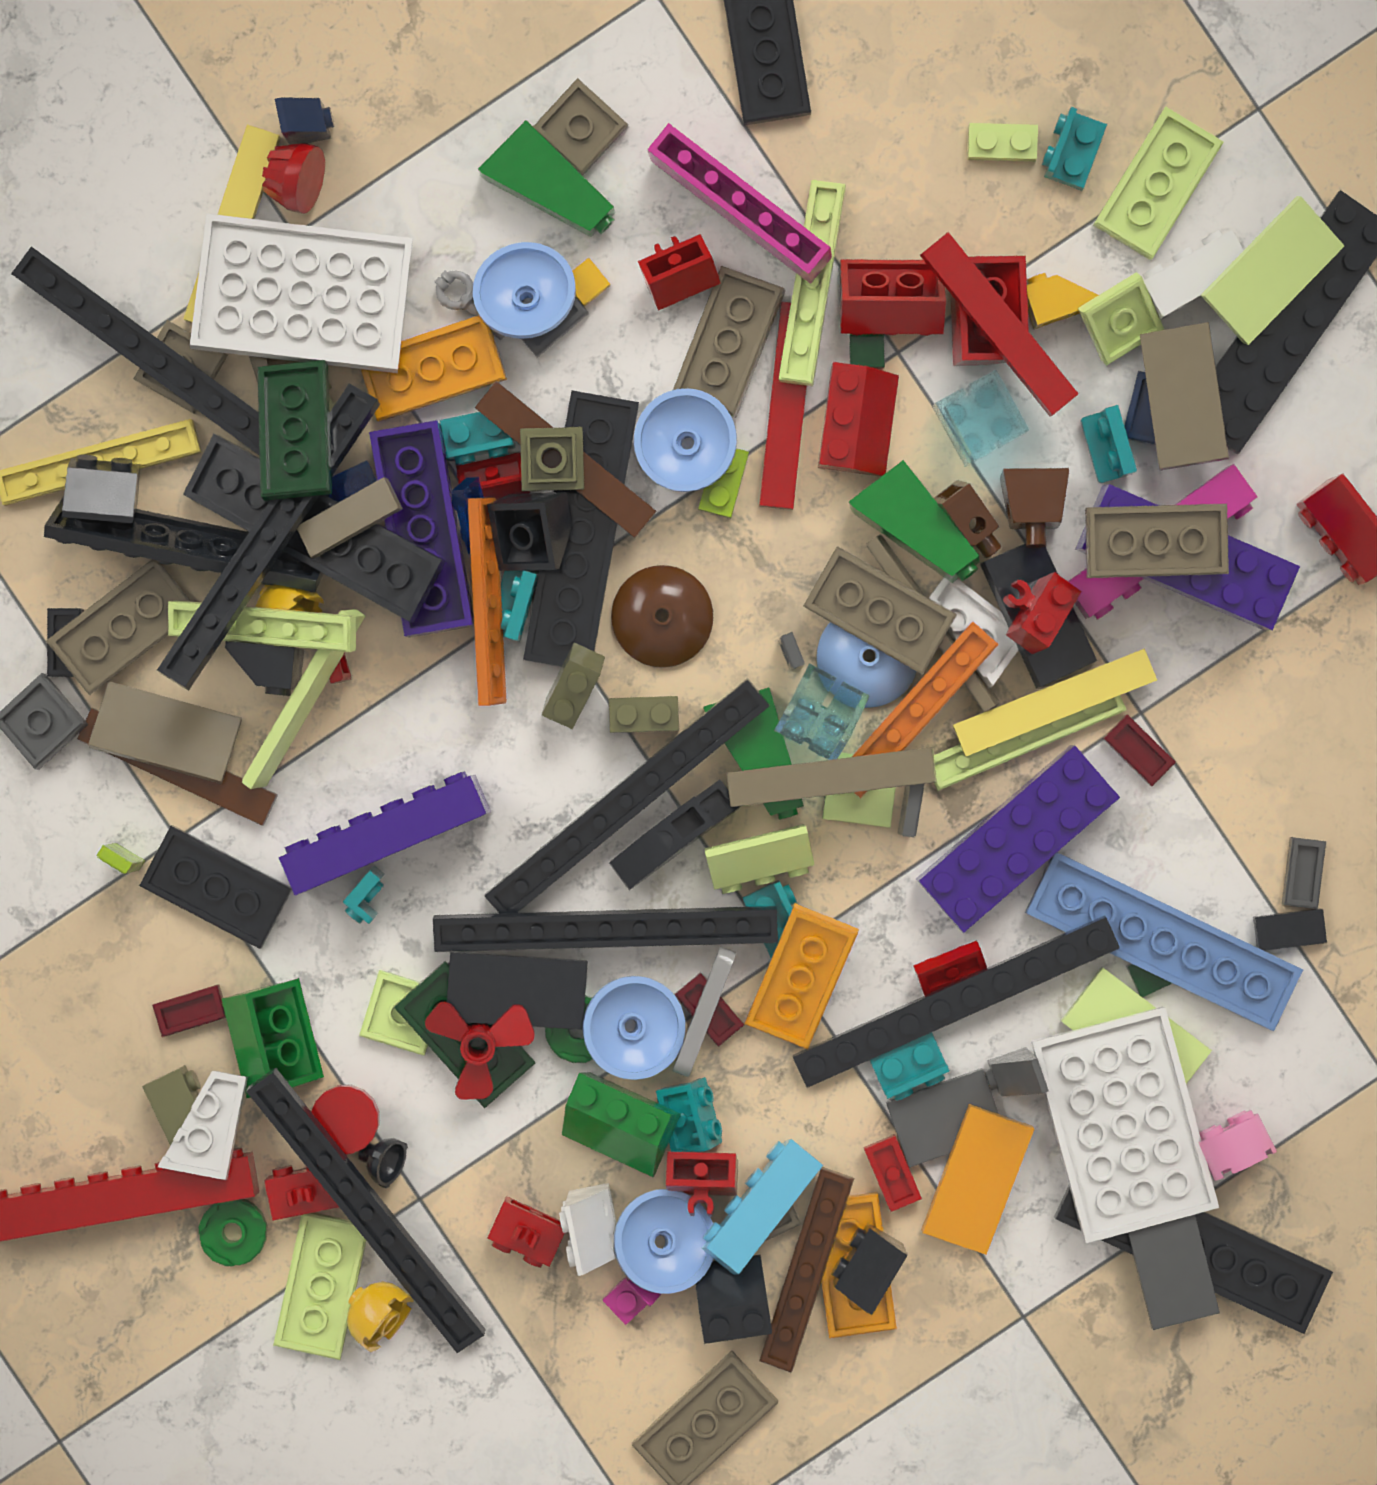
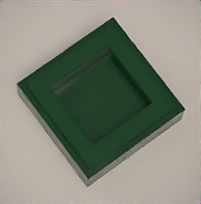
M849 334L850 364L884 369V334Z
M1130 964L1126 966L1141 997H1145L1172 984L1136 965Z

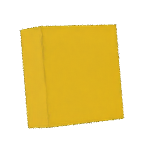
M587 258L572 271L576 284L575 296L584 307L611 286L590 258Z

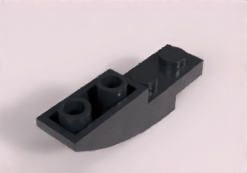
M719 779L698 796L691 798L611 860L609 864L630 891L683 852L694 841L737 811L741 806H730L729 790Z

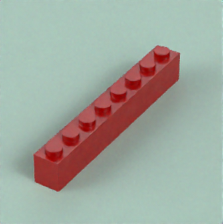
M242 1148L233 1149L227 1180L159 1168L160 1162L155 1163V1169L142 1171L141 1165L121 1169V1175L110 1177L108 1171L87 1175V1181L76 1183L74 1177L54 1181L53 1187L41 1188V1183L20 1187L21 1192L8 1194L7 1189H1L0 1241L255 1197L260 1190L253 1151L243 1153Z

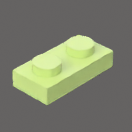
M969 123L967 160L1036 162L1038 125Z

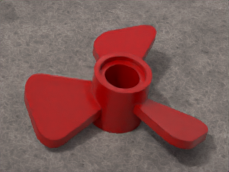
M448 1002L438 1003L425 1020V1026L430 1032L461 1041V1054L467 1063L456 1084L455 1095L462 1100L484 1099L491 1095L493 1081L487 1062L492 1059L495 1047L526 1046L533 1042L535 1036L528 1013L519 1004L511 1006L491 1027L481 1023H473L468 1026L454 1006ZM473 1038H482L488 1045L482 1050H476L470 1046L469 1042Z

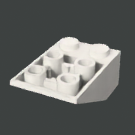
M609 1183L569 1191L566 1201H563L559 1215L563 1233L569 1232L570 1240L566 1247L569 1266H576L577 1275L580 1276L616 1258L614 1232L617 1222Z

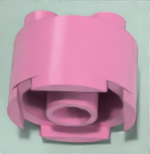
M1252 1110L1242 1111L1227 1119L1229 1125L1224 1128L1221 1125H1213L1199 1132L1201 1141L1198 1143L1206 1158L1214 1181L1224 1178L1221 1171L1223 1174L1229 1171L1235 1174L1268 1158L1267 1154L1277 1152L1258 1113L1253 1114Z

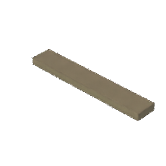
M881 534L866 543L867 548L887 575L924 595ZM948 632L939 646L943 654L955 642ZM975 670L964 684L982 710L988 711L999 702V699Z
M933 747L727 773L731 807L937 782Z

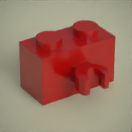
M701 234L681 243L677 237L673 236L671 237L673 246L662 250L657 243L654 245L655 254L638 261L645 283L658 311L721 284L713 258Z
M1056 572L1038 579L1032 591L1026 582L1022 580L1014 581L1011 586L1019 591V599H1016L1011 594L1003 598V602L1007 606L1021 608L1005 635L1031 654L1050 647L1082 592Z
M667 1152L666 1188L668 1191H679L693 1195L689 1199L687 1206L690 1216L695 1215V1206L698 1203H705L707 1205V1215L712 1217L715 1208L709 1195H737L736 1153Z
M292 1165L275 1168L272 1170L273 1175H269L264 1180L272 1221L339 1207L307 1167L293 1170Z
M506 1196L487 1239L493 1241L492 1246L508 1254L512 1250L524 1255L523 1260L541 1268L543 1264L550 1267L565 1233L562 1231L559 1219Z

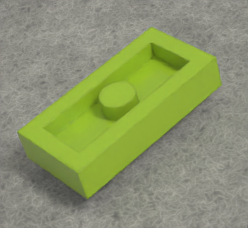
M736 448L733 461L725 474L715 483L703 489L698 510L731 519L749 455L748 451Z

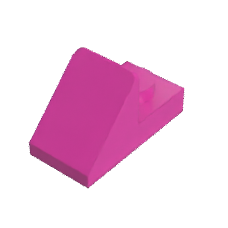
M626 1276L602 1300L626 1325L647 1305H653L661 1294L640 1288Z

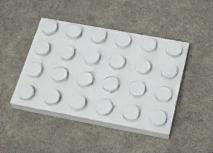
M206 213L190 348L297 362L325 360L331 366L398 373L412 238Z
M1165 1007L1151 1009L1031 1042L1034 1055L1038 1058L1049 1092L1045 1093L1086 1244L1219 1208L1208 1163L1198 1143L1201 1141Z

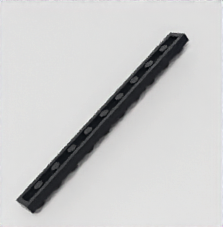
M32 246L29 248L11 273L13 276L260 456L259 412Z
M350 383L329 413L331 477L380 406L378 399ZM319 495L270 500L158 667L157 671L186 690H190Z
M748 678L745 679L487 891L484 895L498 913H518L770 706L768 701Z
M777 906L434 915V952L778 943Z
M1104 915L822 1041L808 1049L793 1054V1059L808 1088L1119 949L1120 946Z
M275 1067L248 1086L246 1090L248 1095L456 1353H459L483 1337L486 1331L483 1325Z

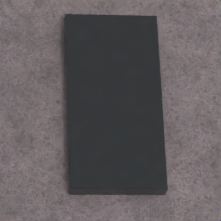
M724 0L744 126L811 115L793 0Z
M1026 543L980 563L1008 628H1010L1021 609L1019 607L1011 608L1003 602V598L1009 594L1013 595L1016 599L1020 597L1019 591L1011 586L1012 583L1022 580L1029 585L1032 591L1038 579L1053 572L1057 573L1046 547L1028 548ZM1074 608L1071 609L1049 648L1031 654L1016 643L1036 689L1097 661Z
M171 825L139 885L259 949L263 947L292 891V888L174 825Z
M450 952L447 1002L454 1006L466 1023L494 1024L511 1006L519 1004L526 1009L533 1027L583 1030L588 961Z

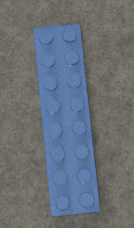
M1058 852L1051 857L1025 913L1064 932L1073 930L1105 915L1120 946L1119 949L1110 954L1272 1031L1275 1030L1303 972V969Z

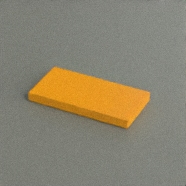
M479 315L401 341L398 373L361 369L368 394L378 399L380 406L374 413L378 422L493 385L496 381L499 383L507 380L492 329L484 323Z
M795 903L746 1017L745 1025L808 1049L859 929Z
M969 1104L922 1226V1233L987 1255L1034 1132V1127Z
M877 1192L849 1196L821 1282L829 1339L897 1329L891 1284L871 1315L838 1291L833 1284L835 1277L831 1275L838 1260L841 1257L846 1259L852 1250L849 1242L858 1228L864 1230L867 1223H870L883 1231Z

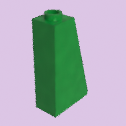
M527 120L478 168L480 176L487 182L590 237L596 232L599 234L604 233L615 220L612 217L615 214L614 206Z
M904 460L849 501L850 509L856 516L951 583L955 582L958 578L964 581L978 570L976 566L980 563L978 553Z
M769 687L758 691L768 701L770 706L724 743L742 771L792 765ZM716 703L703 706L704 711H708ZM802 799L763 803L771 816L777 814L779 820L798 815L797 808L804 806Z

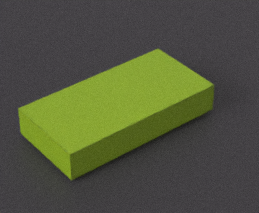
M118 843L102 845L96 855L98 859L123 874L139 871L145 862L144 859Z

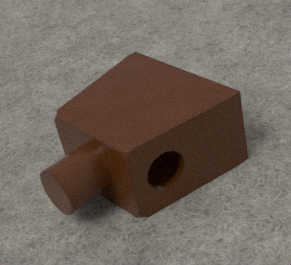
M1069 468L1003 469L1000 475V483L1010 529H1025L1026 547H1046V529L1059 528L1063 517Z
M956 480L934 497L972 547L976 545L984 558L992 556L1002 547L993 535V532L998 529L999 525L970 483ZM973 518H975L976 525L973 529L970 530V522Z

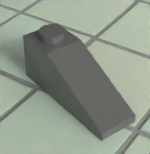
M1026 1047L987 1060L990 1069L984 1072L990 1089H997L1002 1097L1049 1092L1038 1058Z

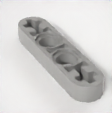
M720 946L673 1067V1072L689 1077L733 965L736 952Z

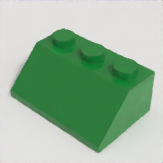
M299 978L221 999L240 1075L248 1077L246 1090L248 1086L275 1067L291 1087L324 1077ZM245 1090L246 1098H251Z
M582 1072L578 1074L565 1106L562 1135L654 1177L681 1114L591 1072Z

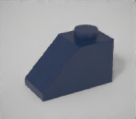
M275 98L281 133L289 145L331 139L329 128L335 127L330 107H324L320 98Z

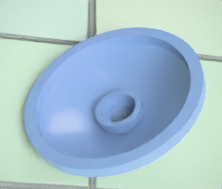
M532 242L511 244L491 254L478 269L473 283L474 304L484 323L501 335L519 339L537 337L556 328L569 314L576 295L574 275L564 257L548 246ZM526 298L533 299L532 302L529 304L522 303V301Z
M676 389L655 398L641 413L634 432L635 453L644 472L660 486L678 492L701 490L719 480L730 467L737 447L736 428L728 410L712 395L696 389ZM692 438L694 440V445L691 449H684L682 447L684 439Z
M831 622L824 629L818 643L817 666L822 681L834 696L853 706L871 708L894 701L909 688L917 672ZM867 649L873 650L876 655L875 660L871 663L863 659V652Z
M642 976L618 978L603 986L589 1002L583 1019V1038L590 1056L606 1072L623 1079H645L663 1071L677 1057L685 1037V1017L675 995L663 984ZM633 1019L636 1027L633 1031L627 1032L625 1030V1023Z
M667 1189L653 1190L635 1198L621 1213L614 1232L616 1259L624 1274L640 1288L659 1294L677 1293L696 1284L708 1271L713 1258L702 1249L703 1245L707 1242L703 1239V1236L713 1222L700 1203L695 1206V1215L690 1216L687 1207L688 1201L691 1198L690 1195L679 1191H668ZM659 1235L665 1238V1246L661 1249L655 1245V1239Z

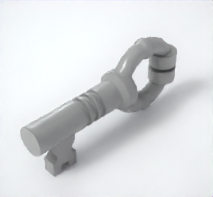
M445 270L441 274V278L438 277L435 280L436 296L441 305L452 310L466 309L473 316H478L479 314L473 300V281L470 276L457 270L449 272ZM455 279L461 280L467 288V292L457 302L451 301L444 294V291L449 287L447 283L451 284ZM492 330L493 336L495 335L499 340L505 337Z

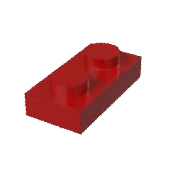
M977 940L913 965L924 996L987 968Z
M895 1134L863 1147L890 1212L922 1199Z

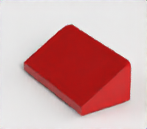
M521 452L456 466L460 493L465 506H468V499L496 498L497 500L508 494L531 492L522 491Z

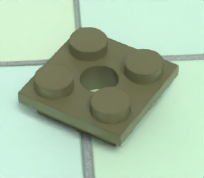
M583 427L520 429L522 491L584 490ZM555 449L561 453L562 461L556 468H548L543 464L542 457L547 450Z

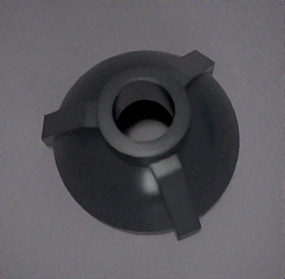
M395 1138L383 1139L375 1145L369 1143L364 1149L359 1151L358 1158L361 1162L367 1164L368 1174L373 1181L383 1188H388L397 1179L404 1167L408 1146L407 1143Z

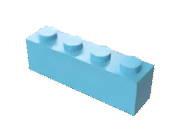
M792 1139L786 1140L783 1144L778 1141L766 1155L770 1160L762 1171L757 1168L745 1182L749 1187L741 1198L738 1195L733 1197L724 1209L728 1215L720 1225L714 1222L703 1236V1239L707 1242L703 1245L702 1249L732 1274H739L823 1166Z

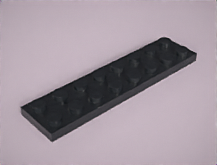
M1341 190L1337 192L1320 218L1343 243L1344 247L1249 345L1244 344L1236 336L1216 365L1227 447L1236 454L1241 452L1377 257V215Z
M571 390L565 427H583V452L625 485L639 402ZM576 490L553 491L567 492L572 528L560 568L557 570H539L523 660L562 667L573 643H577L595 652L618 524Z
M213 434L183 495L250 532L270 500L263 501L261 498L260 458L227 439ZM319 495L301 524L339 502L328 495ZM378 523L317 558L310 557L298 530L295 531L283 549L284 552L413 623L446 562Z
M64 496L44 526V537L55 539L62 544L75 543L89 546L97 551L109 550L123 553L131 558L143 557L157 560L161 564H178L191 567L196 571H212L217 573L223 572L249 533L248 531L136 509L133 523L62 517ZM282 551L261 584H276L316 592L323 573Z
M1068 1185L1054 1218L1081 1231L1070 1186ZM1207 1212L1195 1214L1215 1293L1305 1334L1333 1272L1326 1267ZM1127 1233L1102 1239V1241L1133 1255Z

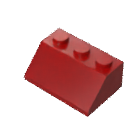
M1026 255L970 256L969 258L1029 331ZM950 294L953 366L1006 363Z
M840 259L841 334H920L923 336L944 334L946 311L945 286L924 260Z
M839 362L832 363L818 468L880 477L886 473L899 375L868 366Z
M1344 473L1326 480L1296 505L1301 510L1298 512V515L1303 523L1310 529L1314 527L1322 537L1319 539V542L1323 549L1331 556L1335 554L1343 564L1340 566V569L1344 576L1350 582L1356 581L1360 585L1369 582L1377 576V516Z

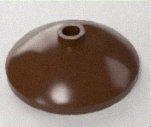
M667 565L647 567L630 576L618 590L613 601L611 613L614 634L624 651L640 663L661 668L680 665L698 654L710 636L714 618L711 599L701 582L689 572ZM659 609H665L669 613V617L665 622H660L655 617Z

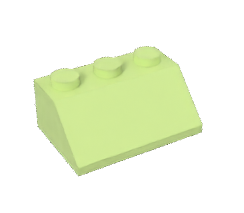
M804 824L704 848L714 890L721 888L722 894L741 890V883L752 880L755 881L756 886L776 881L774 875L788 872L789 878L809 873L808 867L814 865L808 832Z

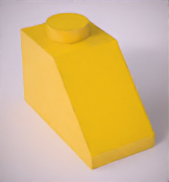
M1042 273L1027 279L1028 315L1034 330L1080 314L1078 308L1098 296V294L1058 275L1047 278L1046 273Z

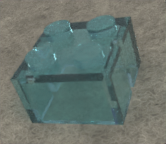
M997 370L969 384L965 390L962 388L943 398L932 407L965 467L992 453L996 449L994 443L999 449L1029 431Z
M809 663L774 731L800 745L803 742L808 743V749L828 760L838 759L850 739L870 696L842 681L829 706H823L822 703L833 686L836 677Z

